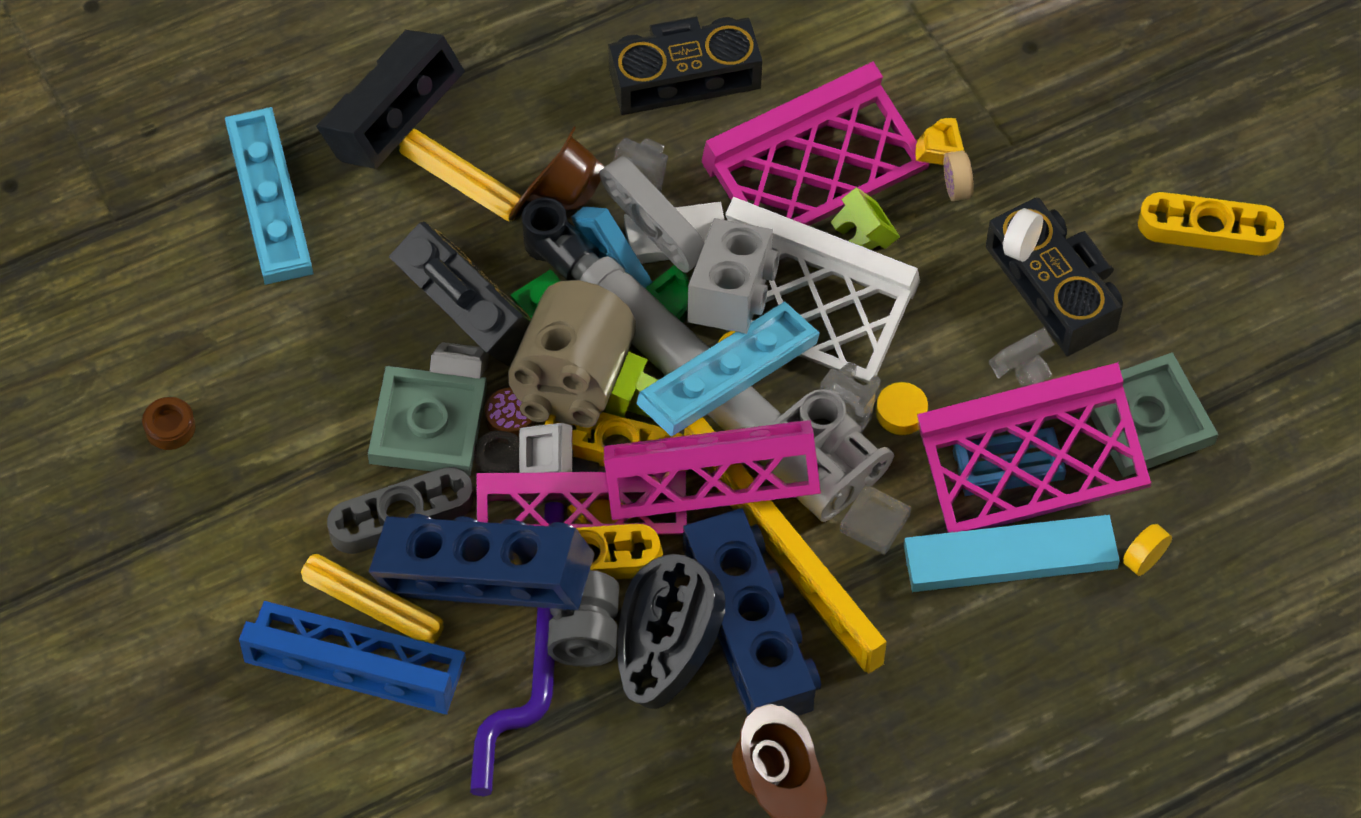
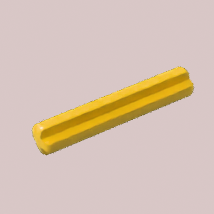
M412 129L401 141L399 151L402 155L501 218L510 221L508 219L509 215L522 197L520 194L417 129Z
M312 554L302 568L301 574L305 583L413 639L435 644L443 631V620L439 616L319 554Z

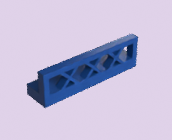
M267 601L263 602L256 623L245 622L239 638L245 663L446 715L466 660V655L463 651ZM272 619L294 625L298 634L269 626ZM304 628L312 629V631L307 633ZM330 634L343 637L348 647L325 642L320 639ZM355 641H359V642H363V643L357 646L356 643H355ZM380 647L394 650L399 660L370 652ZM405 653H406V654H410V655H414V656H412V657H410V658H407L406 655H405ZM433 660L449 664L447 672L420 665Z

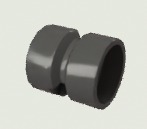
M590 570L579 610L550 608V613L554 617L549 621L548 654L554 660L572 666L591 667L603 665L615 658L617 623L614 619L618 616L619 583L614 577L603 572Z

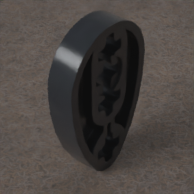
M671 554L650 561L637 572L625 594L617 639L618 667L623 689L627 697L648 709H658L665 706L687 686L710 652L723 622L725 594L721 582L709 568L690 557ZM686 575L690 577L688 586L682 585L679 588L674 586L677 577L682 578ZM679 600L683 603L681 612L676 611L671 614L666 611L669 602L674 603ZM661 627H674L671 637L664 636L661 638L658 636ZM654 676L658 679L655 688L648 687L645 689L642 687L645 677L653 678Z

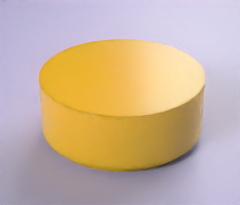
M906 382L893 383L885 387L877 400L876 416L878 422L885 430L896 435H908L918 431L917 414L928 411L927 397L920 388Z
M1158 524L1148 526L1131 543L1123 557V563L1138 576L1143 575L1165 553L1172 541V535Z

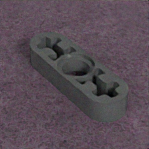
M446 467L341 502L330 511L327 518L330 540L336 549L348 554L360 553L377 547L386 516H388L386 514L387 508L392 503L400 500L412 503L416 508L414 514H422L432 519L454 520L456 517H463L471 510L474 502L471 479L464 471L458 468ZM451 486L454 493L457 492L458 499L449 501L445 495H442L443 488ZM424 493H427V500L431 505V509L424 511V503L421 496ZM374 510L378 512L381 525L375 528L374 518L371 517V511ZM353 519L354 523L359 526L360 532L350 535L347 528L345 529L344 522Z

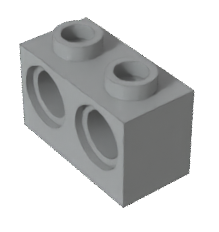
M714 218L688 285L689 323L747 334L754 314L762 315L767 298V285H765L766 280L774 281L778 270L780 254L779 251L772 250L773 229Z

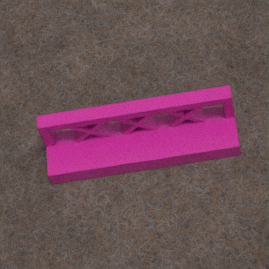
M811 420L604 446V464L612 520L821 494ZM805 455L808 481L785 483L772 473L783 457ZM770 459V461L766 464L765 467L757 462L759 460ZM744 462L759 473L746 489L734 490L719 479L727 468L735 463ZM718 466L713 473L704 468ZM692 469L707 480L696 495L682 497L667 486L680 470ZM666 472L661 480L652 475ZM640 476L654 486V489L643 502L621 504L618 478ZM766 479L774 484L760 487ZM713 486H715V487L718 488L720 491H722V492L708 493ZM661 492L669 497L668 499L656 500Z
M678 471L667 485L682 497L686 496V471ZM606 472L477 473V521L488 522V501H516L524 511L515 520L523 522L530 515L538 523L535 525L549 526L535 509L544 500H567L577 510L564 523L575 528L644 524L654 529L658 535H683V526L687 525L686 511L675 512L676 523H653L647 516H640L638 518L643 523H625L629 519L625 518L619 519L615 524H601L587 509L595 500H609ZM666 472L652 475L661 480ZM640 476L618 478L620 499L623 504L633 503L630 499H638L636 502H643L654 489L653 485ZM661 492L656 499H668L669 497ZM584 498H588L583 504H581L578 501ZM583 515L591 524L573 523Z

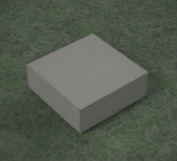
M442 342L431 354L430 372L480 379L488 368L489 354L481 347Z
M556 423L520 428L519 473L572 472V425Z

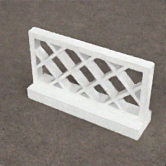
M733 197L725 214L727 221L773 229L772 250L779 251V260L785 257L799 261L803 270L804 277L780 287L776 286L775 281L769 280L772 290L767 291L766 302L776 298L778 305L783 303L782 295L809 285L818 308L801 314V316L807 322L822 316L831 340L811 347L799 356L873 385L910 298L913 299L920 284L918 268ZM807 265L820 270L810 274ZM831 275L845 279L850 295L823 305L814 282ZM853 283L866 288L856 292ZM877 293L896 299L889 316L869 324L860 300ZM855 303L864 326L836 337L827 314ZM884 328L877 342L873 332ZM868 334L874 352L865 369L847 362L840 345ZM835 348L839 358L824 352Z

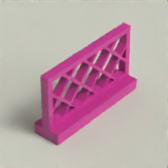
M874 61L707 140L701 161L710 177L716 175L731 201L733 197H736L748 202L747 199L752 200L756 206L762 203L788 211L786 217L790 219L793 213H797L800 216L792 220L808 226L840 212L845 206L841 199L856 188V186L838 182L843 162L871 170L868 182L857 187L869 196L875 195L928 169L930 164L916 161L915 149L917 141L881 86L883 76ZM876 103L885 117L883 130L855 122L858 111ZM851 114L850 120L843 119ZM825 126L847 131L842 149L839 150L815 143L816 131ZM889 126L892 128L894 133L888 132ZM852 133L879 141L875 159L847 152ZM810 134L809 140L801 139ZM888 143L904 148L912 161L900 167L881 162L880 158L884 144ZM788 146L805 151L800 170L773 163L772 159L775 150ZM810 153L838 161L833 180L805 172ZM768 154L767 161L759 159ZM742 166L763 171L758 191L738 185L730 172ZM876 172L884 174L875 179ZM768 173L796 181L791 200L763 192ZM801 183L829 190L827 202L818 207L796 202ZM835 192L843 194L833 199Z
M1114 363L917 414L921 439L927 454L947 532L994 528L1151 487V480L1123 388L1124 381L1119 364ZM1116 403L1121 421L1112 437L1085 424L1094 408ZM1083 412L1079 420L1071 416V414ZM1057 418L1074 427L1061 450L1035 437L1044 421ZM1034 424L1029 433L1021 429V427ZM1008 431L1024 440L1011 463L985 450L994 434ZM1123 431L1128 447L1118 442ZM1080 432L1106 445L1093 468L1067 454ZM983 437L979 446L970 441ZM958 444L974 454L961 476H958L941 466L937 449ZM1030 444L1056 458L1043 481L1017 467ZM1112 449L1132 459L1137 477L1115 481L1099 471ZM980 457L1005 470L1004 475L992 494L967 481ZM1062 462L1088 476L1079 492L1066 495L1049 485ZM1012 475L1037 488L1028 505L1014 507L999 498ZM944 478L955 483L950 494L948 493ZM1094 480L1103 484L1102 486L1090 488ZM962 488L987 501L979 517L956 523L952 504ZM1044 493L1053 497L1039 502ZM993 506H996L1003 510L1001 512L989 514Z

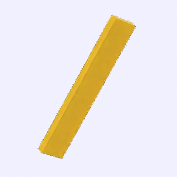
M702 417L684 429V436L715 431ZM741 463L731 464L719 478L734 490L746 489L754 481L753 477ZM718 466L704 468L713 473ZM771 500L730 505L733 510L743 508L750 526L754 524L759 526L766 551L864 672L870 674L884 664L887 641Z

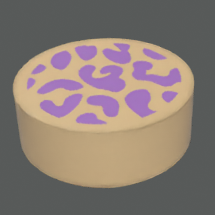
M964 151L945 153L944 176L950 200L970 199L973 195V174L967 153Z

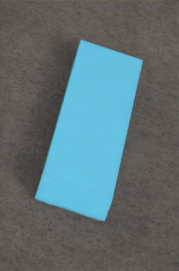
M272 107L225 117L264 284L267 285L312 275V264Z
M783 302L751 322L747 334L741 332L733 333L639 392L636 404L672 437L816 345L820 332L790 305Z
M1110 515L907 537L904 539V551L912 592L1118 569L1120 562Z

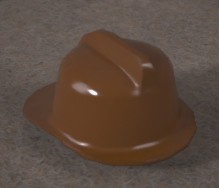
M576 126L573 127L558 155L541 172L517 202L508 219L510 221L516 218L529 202L537 198L547 197L555 199L563 205L566 211H574L581 208L592 198L601 181L600 170L604 166L588 149L572 137Z
M768 704L755 708L744 719L740 730V740L737 742L732 754V769L736 780L745 791L756 797L759 805L772 818H821L825 813L828 801L827 792L807 727L796 714L785 707Z

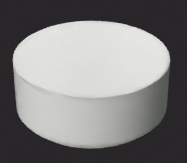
M1025 208L1015 214L1004 237L1003 250L1005 255L1022 262L1028 259L1041 234L1043 226L1042 215Z

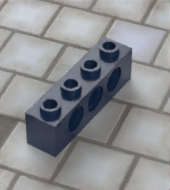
M743 508L683 526V552L685 556L709 568L718 577L723 587L725 614L717 634V639L747 715L755 708L768 704L785 707L797 716L814 711L815 691L821 689L820 677L814 661L811 658L804 660L798 646V644L802 643V634L793 613L785 614L780 599L784 598V591L778 572L775 568L768 570L762 555L766 554V547L759 526L757 524L749 525ZM738 567L745 570L746 573L741 576H730L724 570ZM754 611L762 614L764 618L759 621H748L741 615ZM772 656L780 659L783 664L777 667H767L761 664L759 660Z
M410 514L408 518L386 516L369 573L381 587L402 598L579 610L594 558V552L575 527L561 522H553L549 526L526 525L523 522L512 519L503 520L501 523L479 522L469 517H456L454 520H438L422 514Z

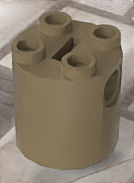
M580 280L560 281L545 290L508 371L509 386L516 398L522 402L520 411L525 417L532 421L544 422L549 418V415H554L557 422L576 424L584 428L595 426L600 414L606 407L636 333V320L629 306L616 294L597 284Z

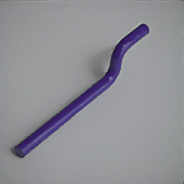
M559 502L545 504L544 520L548 524L553 522L564 523L565 506ZM537 607L530 700L521 707L502 709L491 714L478 727L474 741L470 792L473 795L488 796L492 793L497 737L506 730L531 726L540 721L549 710L553 696L555 660L548 654L549 621L554 617L550 613V608Z

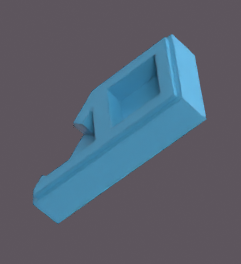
M582 207L571 216L575 227L599 249L600 259L607 256L612 257L625 269L626 273L635 278L644 288L652 283V280L607 208Z

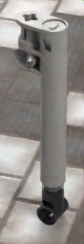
M544 197L537 198L527 204L522 213L524 246L529 256L539 261H547L567 281L580 280L597 284L616 294L629 306L636 320V333L631 344L665 376L709 349L700 338L635 278L626 273L625 269L612 257L607 256L600 259L599 249L567 220L566 210L560 202ZM541 228L551 229L549 231H539ZM750 386L707 414L724 431L811 420L821 494L798 496L796 498L822 522L831 520L878 481L887 471L894 458V453L888 447L878 449L861 434V426L846 413L845 403L842 398L830 390H814L805 395L784 414H781ZM826 419L831 423L819 425L814 423L813 420ZM805 455L783 457L772 473L785 483L808 481ZM770 459L759 460L757 462L765 467L766 464L770 461Z

